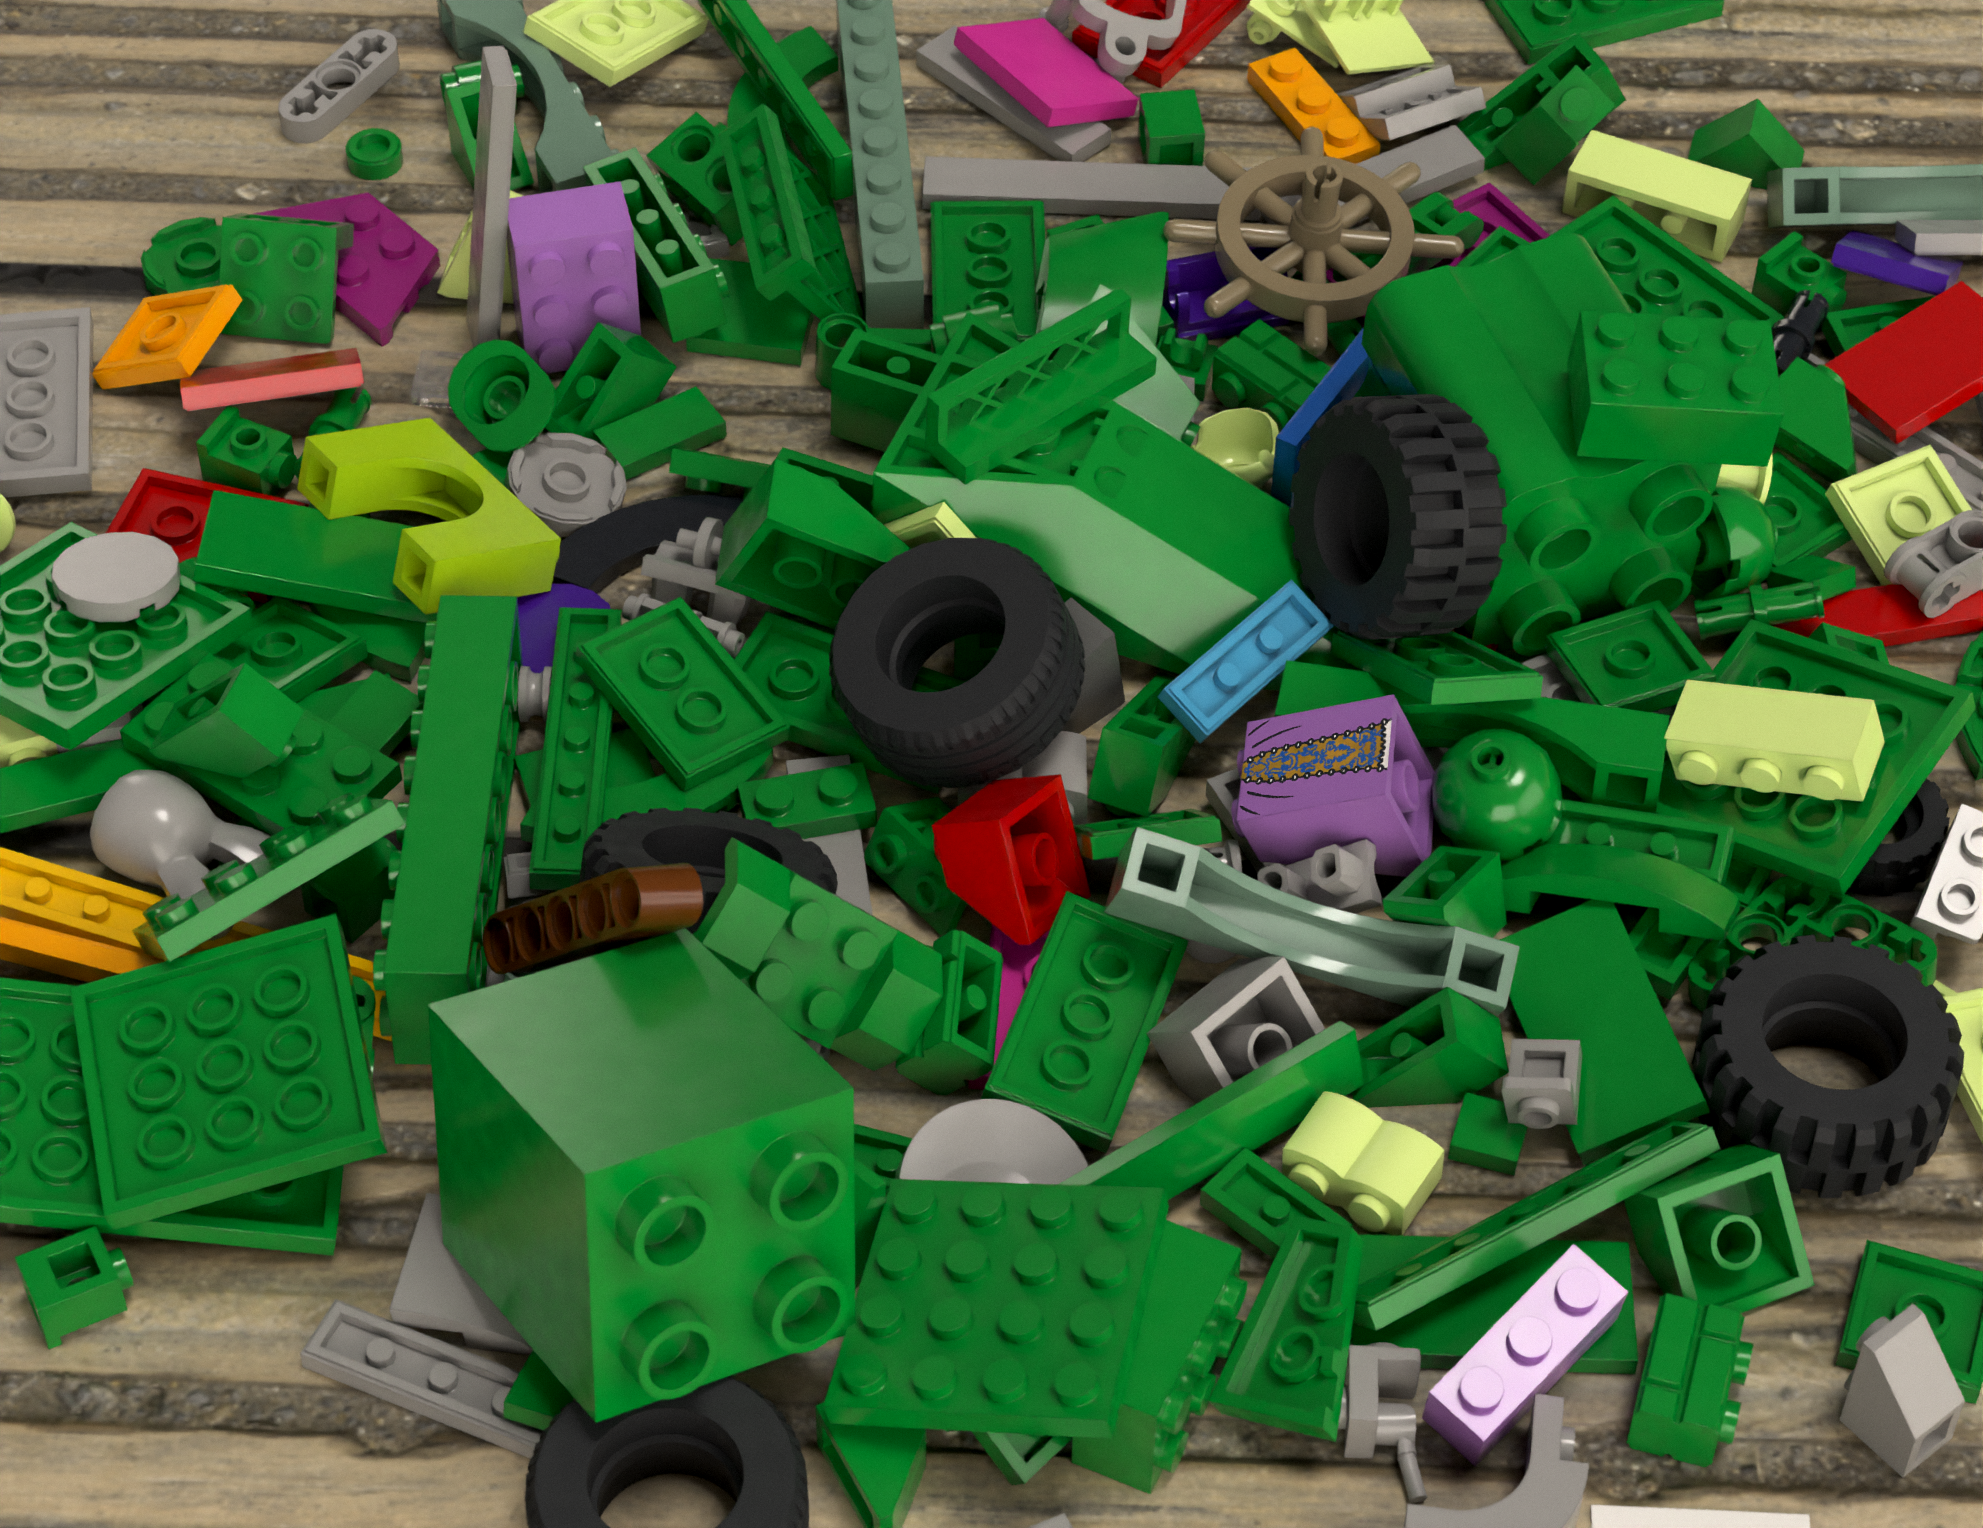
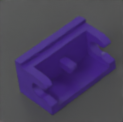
M1248 247L1260 261L1278 250V248ZM1215 251L1167 260L1162 306L1174 322V328L1176 329L1175 338L1196 341L1198 333L1205 334L1208 340L1240 334L1241 331L1258 319L1270 327L1286 325L1289 320L1268 313L1248 300L1243 301L1219 318H1212L1205 313L1204 303L1209 296L1229 283L1220 269ZM1285 272L1283 275L1288 277V273Z

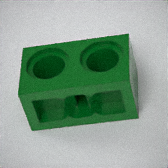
M695 112L646 156L655 173L660 175L666 190L708 227L711 228V224L716 225L727 236L729 245L732 247L743 237L719 138V134L728 127L721 122L713 126L698 112Z

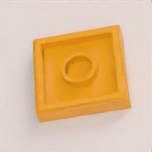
M232 284L144 297L94 368L92 376L102 390L191 377L242 302V298Z

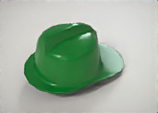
M491 340L476 345L459 360L450 377L448 398L449 405L456 417L480 444L492 452L508 453L526 446L538 437L548 424L555 407V387L550 377L524 349L511 341Z

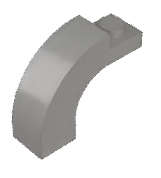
M1535 1394L1527 1432L1524 1479L1510 1495L1493 1505L1474 1510H1452L1407 1504L1404 1528H1576L1587 1482L1589 1463L1573 1461L1575 1428L1562 1426L1564 1397Z

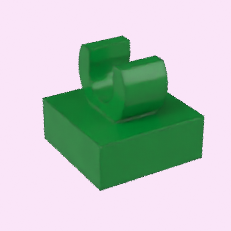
M1168 328L1165 334L1161 335L1157 349L1178 375L1195 378L1194 395L1199 401L1204 402L1212 379L1213 357L1218 349V345L1208 344L1207 336L1198 333L1196 341L1175 338L1176 329Z

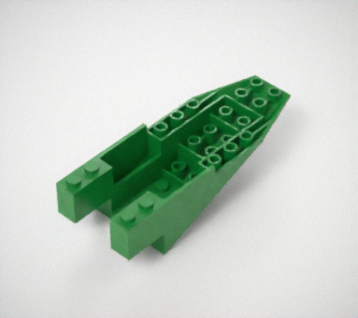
M967 311L942 355L854 329L831 367V435L885 452L876 466L873 475L782 447L776 457L780 461L799 466L806 471L832 480L883 525L945 502L976 538L991 539L997 541V543L1009 544L1011 547H1016L1022 551L1023 554L1032 557L1034 562H1037L1050 577L1064 603L1073 598L1114 632L1118 655L1177 674L1183 673L1291 579L1312 602L1315 599L1314 594L1305 590L1300 578L1303 572L1301 563L1294 559L1291 544L1295 542L1294 526H1289V508L1291 507L1114 399L964 485L925 449L927 395L1020 343ZM1013 374L1007 376L997 390L1004 387ZM965 401L949 409L948 418L955 415ZM1333 626L1325 636L1296 660V662L1363 671L1331 654L1333 633H1337V630H1340L1336 626ZM1284 671L1263 690L1280 691Z

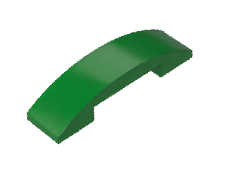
M1554 844L1524 849L1523 856L1511 861H1501L1506 911L1530 914L1541 892L1659 909V932L1722 941L1725 940L1739 911L1740 898L1721 884L1684 865L1637 850L1596 844Z

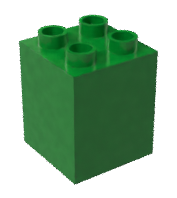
M686 928L428 1004L443 1244L595 1423L662 1399L682 1397L699 1386L793 1353H806L815 1350L830 1340L844 1336L846 1329L856 1323L854 1088Z

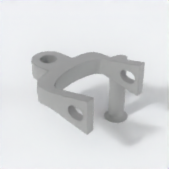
M1053 0L1050 6L1044 7L1040 11L1039 18H1044L1058 31L1063 33L1069 26L1068 17L1072 12L1073 17L1080 24L1100 33L1098 58L1095 62L1122 84L1126 76L1131 75L1137 70L1144 59L1147 48L1164 50L1172 46L1182 29L1187 0H1167L1165 20H1150L1132 16L1116 10L1100 0Z

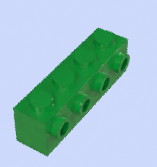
M636 147L583 166L587 186L621 182L633 226L637 287L671 341L676 343L686 338L697 337L710 329L726 324L727 320L722 300L730 295L722 270L718 264L712 265L700 236L697 233H691L681 207L678 203L672 204L660 175H653Z

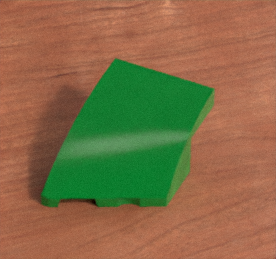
M1159 211L1048 236L1045 240L1036 294L1043 296L1036 334L1089 305L1101 284L1111 291L1120 287L1132 297L1130 315L1156 346L1168 253V239L1165 238L1163 228L1166 222L1169 221V212Z

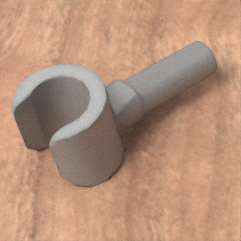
M1378 1403L1379 1422L1375 1445L1397 1446V1460L1400 1464L1410 1503L1422 1502L1427 1499L1416 1459L1415 1410L1411 1406L1402 1403Z

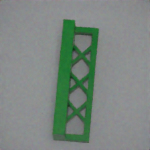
M1119 287L927 395L925 449L966 485L1153 377L1156 372L1157 357L1129 334L1132 297ZM1108 320L1107 328L1093 336L1100 324ZM1060 347L1053 359L1046 362L1052 352ZM1013 374L1006 385L997 390L1004 379ZM965 401L958 412L948 418V410Z

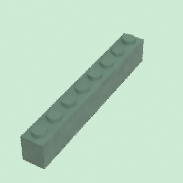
M836 0L837 43L847 144L853 154V205L865 323L868 325V328L924 329V278L892 0Z

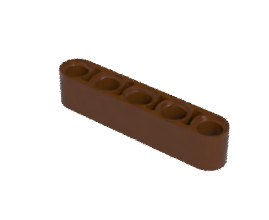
M689 863L620 868L492 914L487 919L483 932V950L486 961L495 974L531 972L533 967L560 966L690 927L698 921L702 913L703 888L700 877L695 868Z

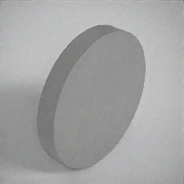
M979 1099L951 1106L935 1115L920 1128L900 1160L895 1179L1059 1184L1088 1167V1164L1072 1138L1057 1123L1044 1114L1012 1101Z

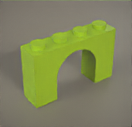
M431 418L306 436L297 490L328 520L384 510H409L433 515L446 521L405 528L401 532L393 583L424 614L438 612L440 595L521 597L551 591L555 566L560 555L561 538Z

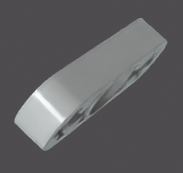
M380 29L364 30L351 37L280 100L278 110L283 135L297 143L316 142L328 135L398 72L400 63L396 38L391 33ZM336 82H350L353 84L345 89L334 90L327 88L328 85Z

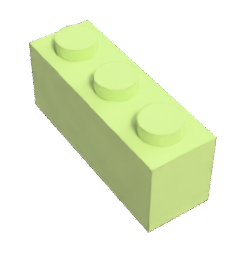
M1591 130L1568 170L1562 213L1580 217L1606 199L1615 196L1696 255L1722 263L1744 222L1752 179Z
M1696 680L1686 681L1664 739H1667L1666 748L1676 779L1686 780L1698 785L1719 784L1744 787L1764 793L1777 791L1810 795L1822 800L1843 799L1860 802L1864 801L1885 742L1874 700Z

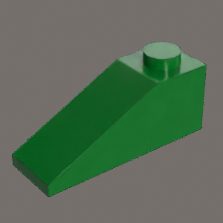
M1578 32L1574 33L1485 102V109L1471 113L1456 125L1484 156V171L1509 162L1496 149L1495 145L1576 65L1616 104L1609 113L1626 101L1607 64Z
M1159 672L1102 728L1087 798L1104 803L1110 812L1124 817L1141 815L1148 817L1165 799L1196 740L1157 697L1177 677Z

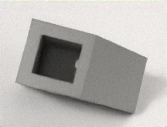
M1914 1304L1910 1305L1891 1321L1886 1317L1877 1319L1859 1338L1856 1349L1860 1354L1856 1367L1844 1384V1388L1848 1390L1840 1416V1421L1902 1478L1952 1439L1965 1402L1925 1314Z

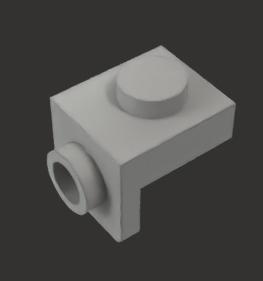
M1512 1039L1509 1075L1504 1077L1502 1081V1096L1508 1123H1522L1525 1126L1536 1129L1551 1128L1556 1124L1577 1125L1582 1066L1580 1040Z
M1385 1342L1373 1343L1367 1346H1349L1338 1429H1344L1345 1458L1373 1459L1379 1422L1378 1398L1412 1399L1416 1396L1421 1366V1351L1419 1349L1400 1348L1397 1345Z

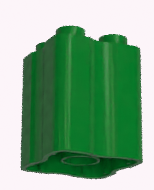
M1575 233L1560 234L1519 245L1503 256L1483 264L1469 267L1445 265L1404 276L1385 285L1373 296L1366 310L1361 344L1368 354V371L1364 382L1353 396L1419 394L1442 396L1473 417L1471 423L1477 424L1484 431L1489 440L1486 448L1488 452L1496 455L1501 470L1497 474L1499 488L1505 489L1507 507H1502V524L1507 525L1506 543L1500 545L1499 557L1503 561L1499 575L1489 583L1492 592L1486 602L1476 609L1477 613L1464 623L1462 628L1468 638L1483 646L1493 643L1495 645L1498 644V652L1514 648L1518 654L1524 656L1546 653V635L1579 625L1580 620L1605 617L1656 600H1660L1669 613L1675 610L1687 598L1692 587L1691 578L1701 546L1696 528L1705 521L1712 510L1713 498L1711 494L1715 491L1722 465L1582 457L1576 455L1567 361L1580 310L1634 312L1585 238Z

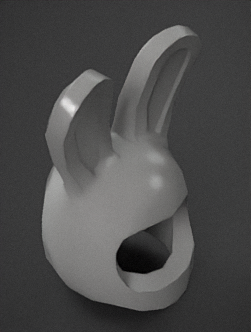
M134 770L120 777L105 793L95 810L90 829L91 848L99 861L114 872L133 881L163 889L167 897L178 893L181 899L190 897L205 888L201 878L210 872L207 867L211 864L213 858L223 863L235 859L239 865L248 863L263 854L259 845L272 836L251 827L222 821L214 815L202 796L190 785L176 776L159 770ZM234 925L208 940L214 941L225 937Z

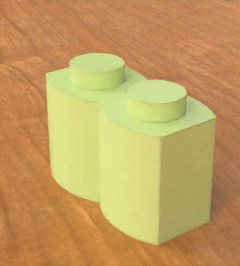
M1324 1091L1284 1146L1282 1174L1319 1201L1342 1206L1349 1213L1352 1220L1360 1227L1371 1232L1382 1231L1387 1234L1402 1236L1442 1178L1444 1149L1432 1139L1413 1128L1392 1121H1384L1372 1110L1349 1097Z

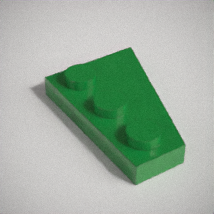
M1294 1216L1209 1398V1402L1221 1414L1336 1442L1364 1240L1351 1226Z

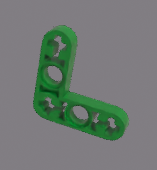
M1784 876L1768 886L1734 919L1724 941L1713 939L1694 957L1688 967V997L1696 1008L1704 1011L1708 995L1716 981L1725 977L1730 964L1732 965L1738 959L1747 955L1752 959L1754 958L1755 951L1741 945V942L1752 937H1763L1772 942L1779 941L1782 947L1789 946L1791 938L1797 936L1815 935L1816 942H1830L1831 937L1836 936L1834 933L1847 927L1858 928L1865 931L1868 936L1862 940L1852 941L1851 945L1868 950L1870 944L1889 951V959L1901 965L1906 961L1919 970L1923 975L1921 983L1925 987L1934 984L1936 980L1937 946L1924 933L1846 894L1841 896L1793 877ZM1785 907L1790 909L1786 914Z

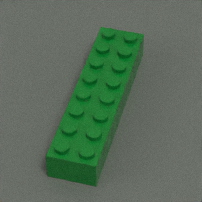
M440 595L437 621L426 622L425 656L426 659H431L430 665H420L418 671L419 703H424L423 710H413L411 716V745L413 749H417L416 756L406 755L404 761L405 795H410L409 802H399L397 810L405 823L396 829L397 841L403 842L402 850H391L389 858V887L391 891H395L394 899H384L381 910V934L383 940H388L387 949H376L373 963L375 991L386 992V995L382 996L380 1002L381 1036H392L395 1064L431 1065L428 1004L487 987L489 965L483 950V932L487 919L497 912L515 773L514 756L517 755L521 726L518 713V680L520 667L523 666L517 596Z

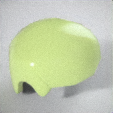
M1251 408L1230 409L1205 418L1199 423L1200 429L1198 431L1196 446L1191 445V447L1258 488H1262L1273 477L1275 442L1279 430L1277 423L1268 413Z

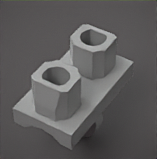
M706 517L698 532L681 528L678 532L676 543L667 540L662 541L654 555L646 554L643 557L641 575L653 577L652 598L663 603H668L681 596L689 606L691 605L693 588L710 592L707 617L722 623L728 621L737 625L746 616L751 598L715 585L723 535V522L721 519Z
M1367 839L1343 847L1333 844L1316 850L1313 857L1287 866L1277 863L1260 869L1257 874L1258 881L1275 889L1317 904L1354 914H1359L1382 905L1381 893L1374 873V862L1377 857L1376 845Z

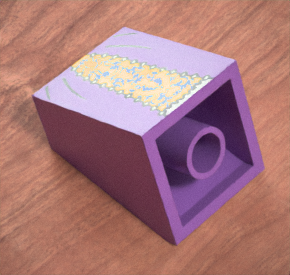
M1394 694L1247 722L1245 748L1240 750L1237 756V767L1241 779L1239 799L1233 800L1231 813L1236 833L1241 838L1246 837L1260 862L1290 865L1313 857L1318 849L1333 844L1343 847L1367 839L1376 845L1375 874L1407 877L1431 855L1434 822L1432 785L1435 772Z

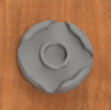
M546 433L536 437L535 443L515 450L507 467L504 481L505 487L559 537H568L581 527L599 520L598 518L621 509L627 489L624 469L618 460L614 464L605 455L606 448L595 440L574 433Z
M110 532L85 538L66 548L54 561L52 570L53 590L58 602L59 600L64 601L67 611L75 616L97 622H125L140 617V609L154 604L155 611L164 607L179 591L181 577L179 559L172 547L155 536L136 532Z

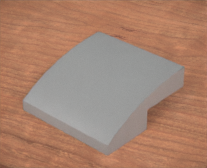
M1424 64L1337 93L1340 99L1374 137L1384 140H1393L1486 108L1482 87L1455 86L1450 64Z
M427 1193L389 1308L393 1322L407 1327L462 1332L466 1345L469 1348L530 1355L533 1350L444 1246L440 1195Z

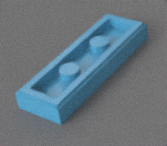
M1291 579L1167 685L1157 697L1199 743H1202L1278 677L1285 669L1286 660L1296 661L1325 636L1334 625L1330 623L1328 618Z

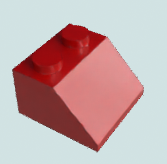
M1061 774L993 780L932 825L934 852L937 860L942 864L947 887L1018 945H1031L1051 929L1066 891L1085 899L1091 897Z

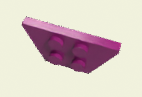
M369 192L253 213L354 223L353 247L338 250L335 308L381 347L388 344L392 339V325L401 311L407 313L411 311L419 299V290L424 285L429 284L440 268L438 249Z

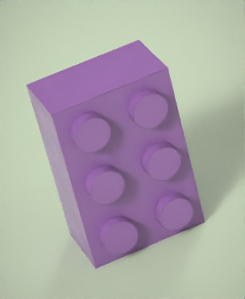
M621 182L509 198L507 246L516 331L520 347L529 354L543 371L548 374L568 370L598 322L641 335L634 233Z

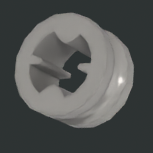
M530 666L520 667L518 680V713L520 722H529L532 716L537 715L542 717L544 723H546L553 666H545L541 673H534Z

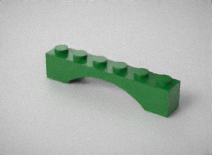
M1286 660L1274 717L1394 694L1422 748H1451L1463 737L1480 730H1510L1529 737L1542 747L1549 755L1560 778V783L1567 786L1587 803L1656 813L1667 741L1664 737L1669 726L1670 715L1547 697L1430 705L1369 674V672Z

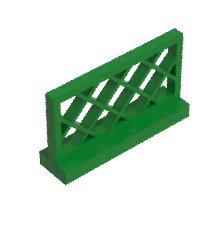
M762 103L719 134L756 290L770 302L785 291H788L820 320L835 313L853 314L864 320L833 199L818 177L785 148L777 115Z

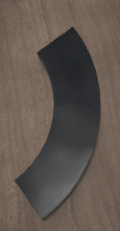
M720 495L667 497L638 503L598 518L599 520L581 527L560 542V555L555 566L552 584H573L598 594L620 575L642 565L643 557L646 554H655L662 541L667 540L676 543L677 535L681 528L698 532L706 517L721 519L724 528V525L745 498Z

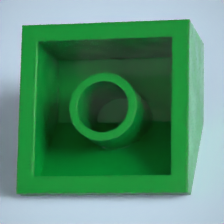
M1740 1143L1710 1154L1624 1200L1637 1251L1664 1295L1668 1293L1699 1301L1700 1306L1705 1307L1708 1304H1713L1743 1313L1815 1285L1780 1153Z

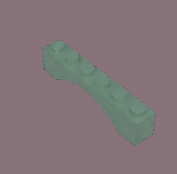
M437 0L440 27L459 58L470 62L482 60V47L504 46V49L508 51L511 65L517 64L519 66L524 92L540 111L544 120L543 132L535 147L539 192L547 193L586 187L587 182L583 166L620 152L616 148L610 150L599 118L597 115L589 116L585 110L584 99L578 84L575 81L568 82L564 76L560 56L523 33L527 19L523 1Z
M1983 164L1894 167H1801L1768 171V229L1896 225L1897 220H1983Z
M1139 827L1134 830L1119 853L1104 910L1106 914L1248 958L1284 956L1293 972L1409 1008L1415 1007L1448 986L1496 1017L1506 1009L1520 946L1459 927L1389 921L1317 904L1248 877L1220 861L1200 846Z

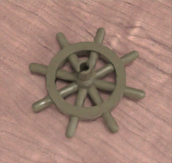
M1316 127L1306 128L1302 132L1301 155L1269 160L1248 171L1221 151L1213 150L1208 152L1204 159L1205 167L1229 186L1220 202L1217 221L1172 219L1166 222L1163 228L1165 238L1172 242L1215 245L1218 264L1229 283L1206 299L1204 310L1208 316L1219 318L1243 301L1248 300L1258 308L1275 316L1303 322L1304 347L1312 355H1320L1327 348V323L1348 321L1366 315L1369 302L1381 288L1407 275L1411 256L1454 259L1461 256L1464 251V243L1459 237L1414 232L1411 214L1399 194L1419 180L1421 171L1416 163L1406 162L1383 178H1380L1375 173L1352 162L1324 156L1323 134ZM1302 195V198L1293 207L1281 199V197ZM1338 200L1345 204L1340 207ZM1257 208L1277 225L1243 222ZM1368 216L1380 231L1354 230L1349 228ZM1248 247L1279 249L1260 261ZM1351 253L1384 255V257L1376 266L1370 269ZM1291 268H1295L1303 274V281L1286 277L1283 274ZM1333 268L1347 280L1326 283V271Z

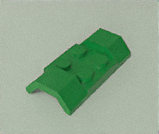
M732 837L725 848V884L697 932L692 935L792 1030L828 1049L831 1048L872 1071L909 1056L943 998L942 954Z

